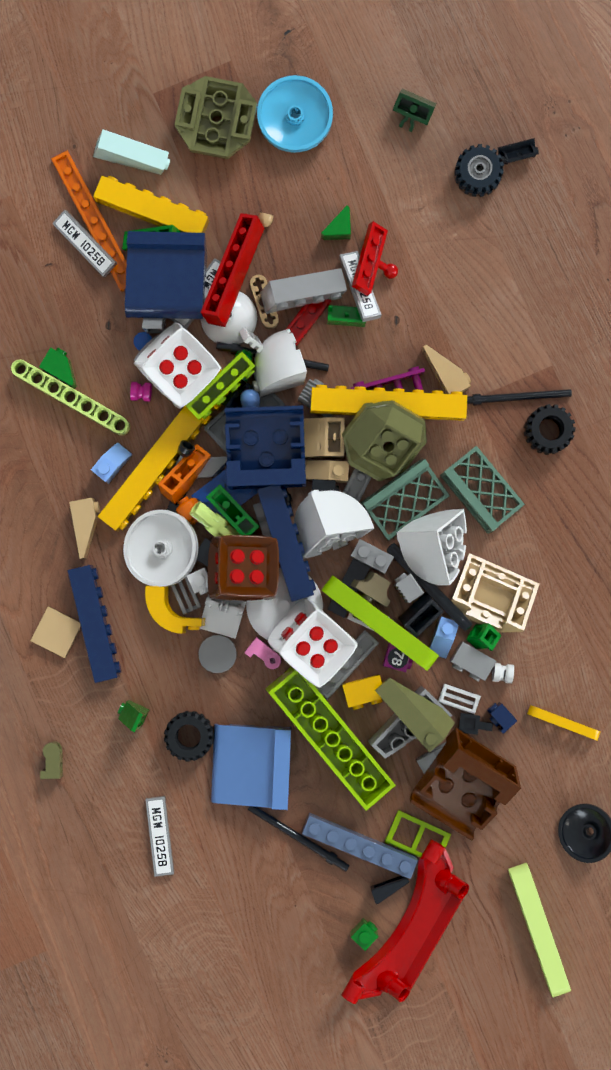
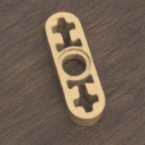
M255 275L250 280V287L262 324L267 329H274L279 323L277 312L270 313L271 317L275 318L273 324L265 322L267 314L265 312L262 314L261 311H265V309L259 304L261 294H259L258 287L254 286L256 280L264 282L262 284L263 290L268 284L267 280L262 275Z

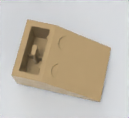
M323 417L304 419L305 458L343 459L344 442L342 433L344 432L345 418Z

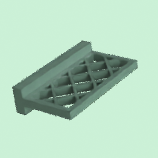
M477 446L440 475L487 534L497 529L504 521L525 505ZM474 452L480 458L479 465L470 464V455ZM458 465L466 466L465 476L458 475L454 468ZM469 467L479 468L478 478L468 477ZM482 468L491 471V479L482 478ZM468 480L478 481L477 491L469 489ZM481 482H490L491 491L482 492ZM494 483L501 484L504 487L503 494L494 493ZM480 495L490 496L489 506L483 505L480 502ZM494 496L503 497V507L493 506ZM507 498L514 499L518 505L514 509L506 508ZM493 509L502 510V519L498 522L492 517Z
M421 458L360 503L369 513L385 538L390 540L397 535L396 532L408 523L422 517L450 495L429 467L426 459ZM426 471L431 476L430 485L420 483V477ZM409 483L416 484L414 496L404 494L405 486ZM419 485L429 487L427 498L417 496ZM432 487L439 488L443 495L438 499H431ZM391 496H401L399 507L389 505ZM404 496L414 498L412 509L402 507ZM417 498L427 500L426 508L422 511L415 510ZM377 506L385 507L384 517H376L372 510ZM388 507L398 509L397 520L386 518ZM401 510L411 511V517L407 522L399 521ZM386 521L396 522L395 530L390 534L385 530Z

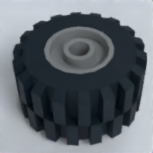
M478 144L477 147H474V145L470 146L469 150L465 149L462 155L460 154L456 163L455 181L459 183L461 190H465V194L472 193V197H476L478 194H480V197H483L486 193L488 195L492 193V190L498 187L503 176L504 163L501 162L502 157L500 154L496 155L497 150H490L489 145H486L485 148L482 147V144Z

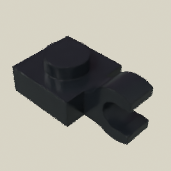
M241 379L239 381L241 385L233 393L230 391L226 396V400L221 404L225 408H242L240 401L241 393L253 387Z
M460 713L458 728L460 731L478 735V729L492 731L493 723L480 721V715Z

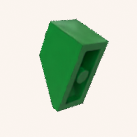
M50 347L39 368L75 389L77 385L71 361L66 356L67 353L58 347L56 350Z

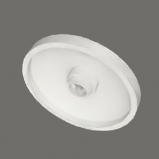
M153 510L141 515L130 526L125 536L123 552L126 565L135 578L150 586L167 587L182 581L192 571L198 557L199 547L196 532L188 520L172 511Z
M279 568L278 590L275 599L246 602L247 615L252 627L266 640H268L274 628L287 613L302 600L291 602L281 568ZM315 583L316 590L313 591L314 595L306 598H309L323 611L322 595Z

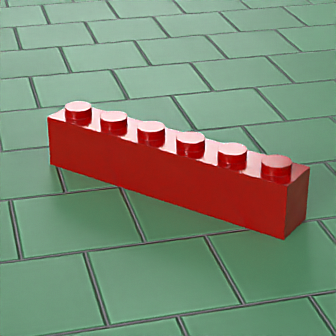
M240 213L200 312L208 324L226 327L264 231V226L256 215Z

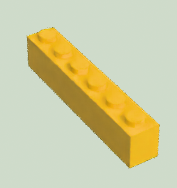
M101 176L93 196L97 203L159 227L174 225L181 232L205 233L209 219L203 211H192L188 206L182 203L174 204L164 196L159 198L153 196L154 194L148 190L143 189V191L136 189V186L130 183L122 184L112 176Z

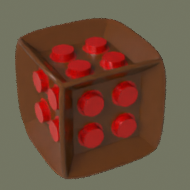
M253 535L215 536L211 539L208 553L209 598L243 601L272 600L276 598L279 581V547L277 538Z

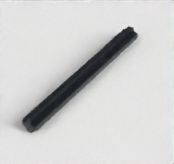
M395 543L387 548V552L394 556V559L408 574H412L416 582L463 631L468 630L472 626V622L435 584L421 579L410 569L404 560L401 549Z

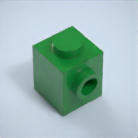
M364 918L350 931L351 938L364 951L379 937L378 928L371 921L367 922Z

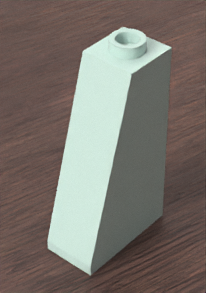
M104 129L98 137L93 157L160 175L164 170L168 169L170 159H168L169 152Z

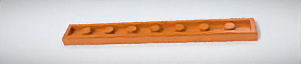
M67 150L51 158L91 236L118 263L110 272L120 291L123 292L126 287L127 261Z

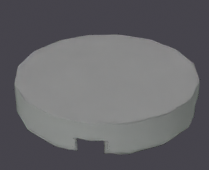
M213 635L206 638L199 648L201 665L212 673H223L229 670L237 658L234 643L228 637L222 635Z

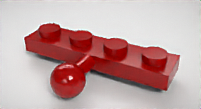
M374 221L368 225L352 283L353 288L366 296L372 292L378 268L383 271L384 276L388 279H393L398 275V268L395 264H386L380 260L388 230Z

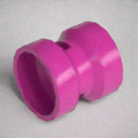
M131 382V401H138L142 398L144 402H150L152 384L145 382L142 386L138 382Z

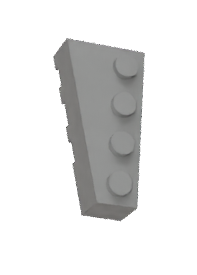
M342 268L272 280L268 282L260 294L265 313L269 314L310 303H320L330 298L331 300L340 299L347 291Z
M420 686L415 691V693L443 708L450 717L453 716L424 687ZM394 713L368 742L378 753L387 758L417 738Z

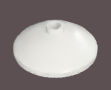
M239 291L231 311L232 316L228 319L226 327L208 324L204 317L201 319L202 328L209 339L215 343L242 344L244 340L239 333L242 327H246L252 333L255 331L257 311L247 295Z

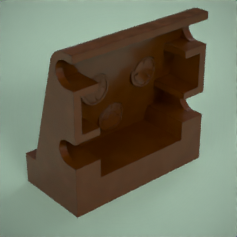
M455 727L447 736L446 744L413 789L410 795V803L472 841L475 829L483 830L497 815L499 803L506 805L521 789L517 767Z

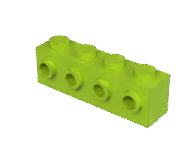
M241 351L185 406L198 420L200 418L206 419L213 412L211 408L215 404L219 406L226 400L225 395L229 391L233 393L241 385L239 381L243 377L248 379L255 372L253 370L255 365Z

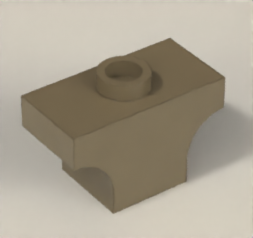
M370 571L363 580L354 579L350 585L363 593L362 597L371 603L374 600L385 607L390 603L387 597V589L391 582L375 572Z

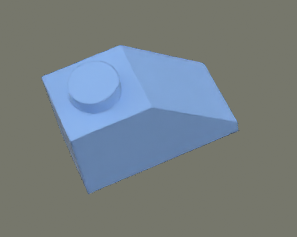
M117 442L101 456L91 471L109 484L133 454Z
M439 616L429 648L437 653L439 657L446 659L459 625L454 620Z

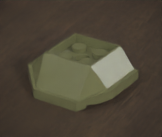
M204 76L182 88L174 125L190 152L229 159L250 142L257 102L243 83ZM215 116L222 118L219 122L212 121Z
M393 400L364 403L342 433L349 465L379 482L404 472L427 443L425 420Z

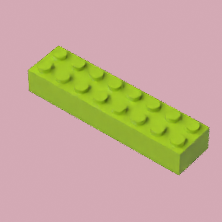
M290 667L265 688L366 811L396 786L317 688L294 668Z

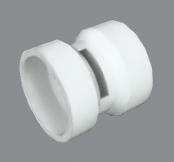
M495 663L492 668V681H504L505 683L512 684L514 665L507 664L503 666L501 663Z

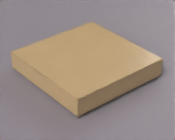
M48 606L30 641L66 658L81 629V624L79 621Z

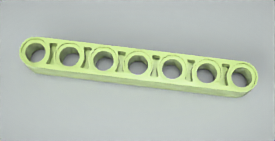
M20 359L12 363V373L24 382L118 435H126L129 432L130 424L121 415L24 360ZM25 365V372L18 374V368ZM42 375V381L34 383L35 376ZM54 384H58V391L55 393H51V386ZM74 393L75 400L67 402V396ZM86 403H91V410L85 412L83 406ZM108 412V419L100 421V414ZM118 422H125L123 430L119 431L116 429Z
M523 863L509 868L508 872L550 994L553 998L571 992L528 864Z

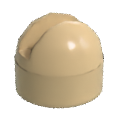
M261 212L258 214L264 227L271 225L273 215Z

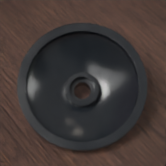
M584 803L569 808L562 815L558 826L559 840L564 850L572 858L584 863H595L606 858L611 853V818L603 809ZM589 828L593 829V834L589 833Z

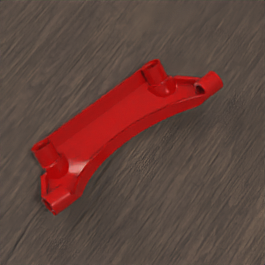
M430 839L418 860L415 889L408 908L397 928L380 950L358 968L348 981L341 994L347 1001L357 1004L360 999L380 996L384 991L392 995L399 1002H403L409 996L429 957L463 898L467 895L469 885L451 873L454 867L447 850L438 842Z

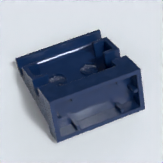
M128 231L125 287L126 318L203 319L200 312L205 299L207 269L205 233Z
M303 405L225 408L227 487L229 490L261 489L271 485L285 486V488L306 487Z

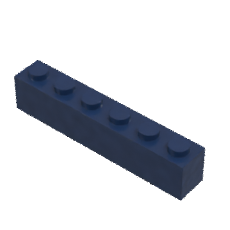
M271 485L258 489L257 492L271 537L277 538L279 563L291 602L313 596L316 586L313 579L309 580L307 572L311 570L308 561H304L302 554L305 553L303 544L297 541L296 535H299L296 523L292 524L290 518L293 516L292 508L290 505H286L285 498L288 497L285 486Z
M87 565L67 570L94 682L98 683L118 678L122 669L120 662H116L115 654H117V648L110 638V635H113L111 625L107 624L106 621L108 616L106 605H102L101 598L104 596L101 586L98 587L96 579H99L97 568H93V565Z

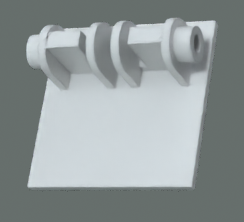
M208 594L202 618H205V626L200 627V629L236 639L246 602L241 600L211 599Z

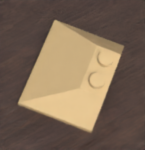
M469 553L451 601L469 620L478 624L489 623L498 632H523L539 583Z

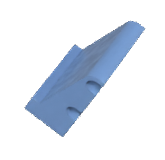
M214 724L211 802L288 810L291 727Z

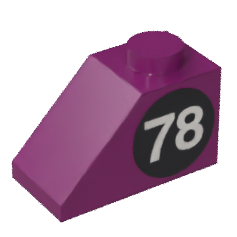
M389 642L383 666L402 672L411 669L413 660Z

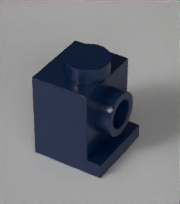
M500 702L498 704L493 703L487 709L491 715L489 720L496 727L500 725L501 727L498 730L503 734L517 722L515 717Z

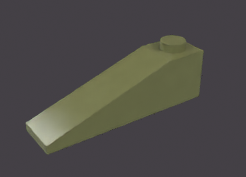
M390 677L375 690L429 752L446 738L455 724L443 708Z

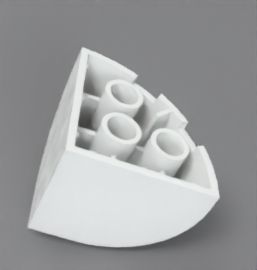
M290 329L279 331L268 337L262 343L263 350L260 353L256 352L254 358L255 367L253 368L255 371L253 373L255 381H252L254 390L259 392L260 397L304 385L307 369L300 349L296 350L295 343L297 342L293 333H290Z
M313 490L309 492L308 496L298 506L294 518V524L296 523L299 535H296L298 543L302 542L305 551L302 554L303 559L321 555L322 552L329 550L331 547H333V550L346 546L348 541L355 538L359 539L374 529L369 514L357 500L345 493L332 490L320 492L319 490Z
M464 509L445 510L420 517L396 532L404 560L417 576L435 585H450L455 580L460 571L458 568L459 562L464 560L466 545H463V533H467Z

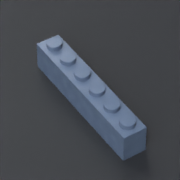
M310 812L302 829V834L409 879H411L418 862L417 857Z

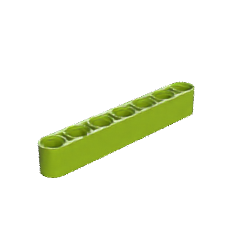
M332 575L321 589L322 592L428 671L439 657L437 653Z

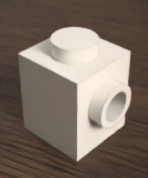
M206 568L187 575L194 593L203 595L208 592V572Z

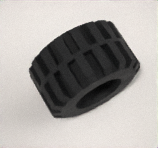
M548 404L539 407L531 413L524 425V428H526L524 436H527L526 442L531 444L530 447L532 449H536L538 453L543 452L545 455H549L565 449L570 444V441L575 436L573 433L576 427H573L575 421L574 419L571 420L570 416L572 415L570 412L566 413L565 408H558L559 405L554 404L551 406ZM550 419L557 423L559 427L557 439L547 440L541 435L539 430L541 421Z
M185 711L177 714L167 724L164 732V743L166 742V748L170 750L173 757L176 756L178 760H185V762L195 761L200 757L202 758L212 746L214 729L209 719H206L203 714H199L196 711ZM193 725L199 730L201 738L196 746L186 747L180 743L178 732L181 727Z

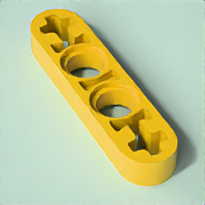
M532 705L529 706L527 712L528 715L598 741L601 731Z

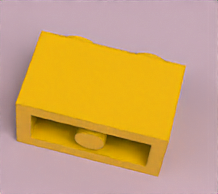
M379 674L342 684L348 708L352 707L353 710L363 708V704L371 702V705L383 702L382 698L375 691L382 684Z

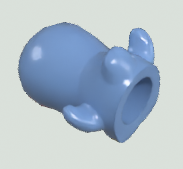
M253 389L243 391L240 395L242 407H259V393Z

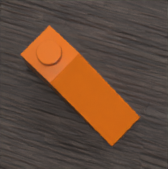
M198 444L194 446L195 449L190 456L183 457L158 483L160 493L173 504H176L186 494L211 458V454Z

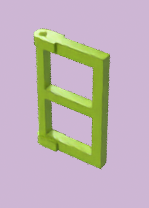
M398 810L384 842L420 858L422 853L417 851L416 848L425 828L443 835L444 837L440 844L445 848L451 833ZM402 817L420 825L411 848L393 840Z

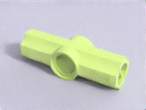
M201 501L192 507L189 514L203 524L204 528L213 536L240 535L224 517L217 512H213Z

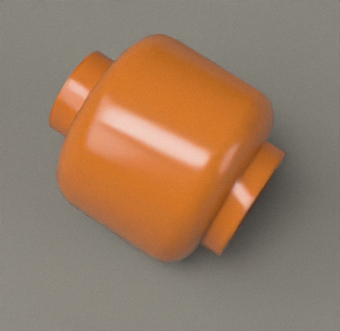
M187 496L178 502L179 506L176 508V513L183 516L191 525L196 524L199 521L189 513L192 507L199 501L197 498L189 499Z

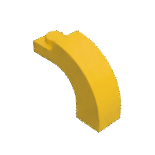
M169 586L145 587V599L149 613L164 629L183 634L186 633V626H188V630H200V627L205 626V618L182 617L171 609L168 599Z

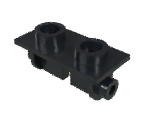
M535 138L498 147V155L500 154L502 157L501 162L507 165L518 160L534 158L539 154L538 147H535Z

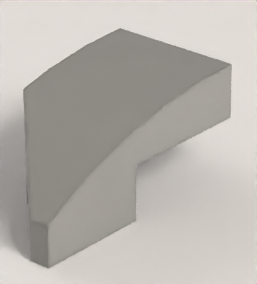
M227 456L211 457L197 479L219 475L226 465Z

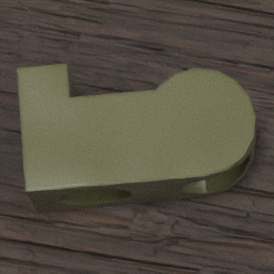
M53 741L46 744L43 748V755L46 758V769L40 771V779H60L63 777L62 746L60 743Z

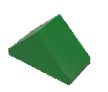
M348 205L321 232L323 240L351 238L350 207Z

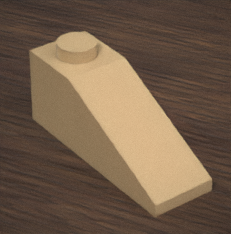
M428 345L423 346L422 352L445 394H451L453 391L464 392L470 388L469 383H471V380L466 372L463 373L461 368Z
M305 460L306 480L312 481L317 479L333 480L339 483L348 482V462Z
M94 498L69 502L80 559H87L98 521V513H100L99 502H95Z

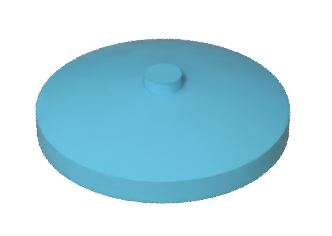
M286 76L271 83L262 93L257 107L258 125L265 139L274 147L286 152H304L319 145L329 133L333 120L332 102L325 89L316 81L304 76Z

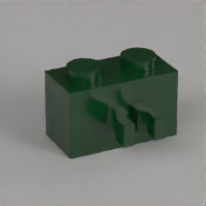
M402 88L393 107V111L405 116L401 120L399 127L402 128L408 118H411L410 132L414 129V120L428 125L437 103Z

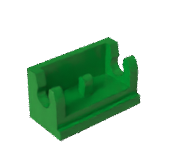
M329 305L327 324L365 327L366 322H362L357 307Z

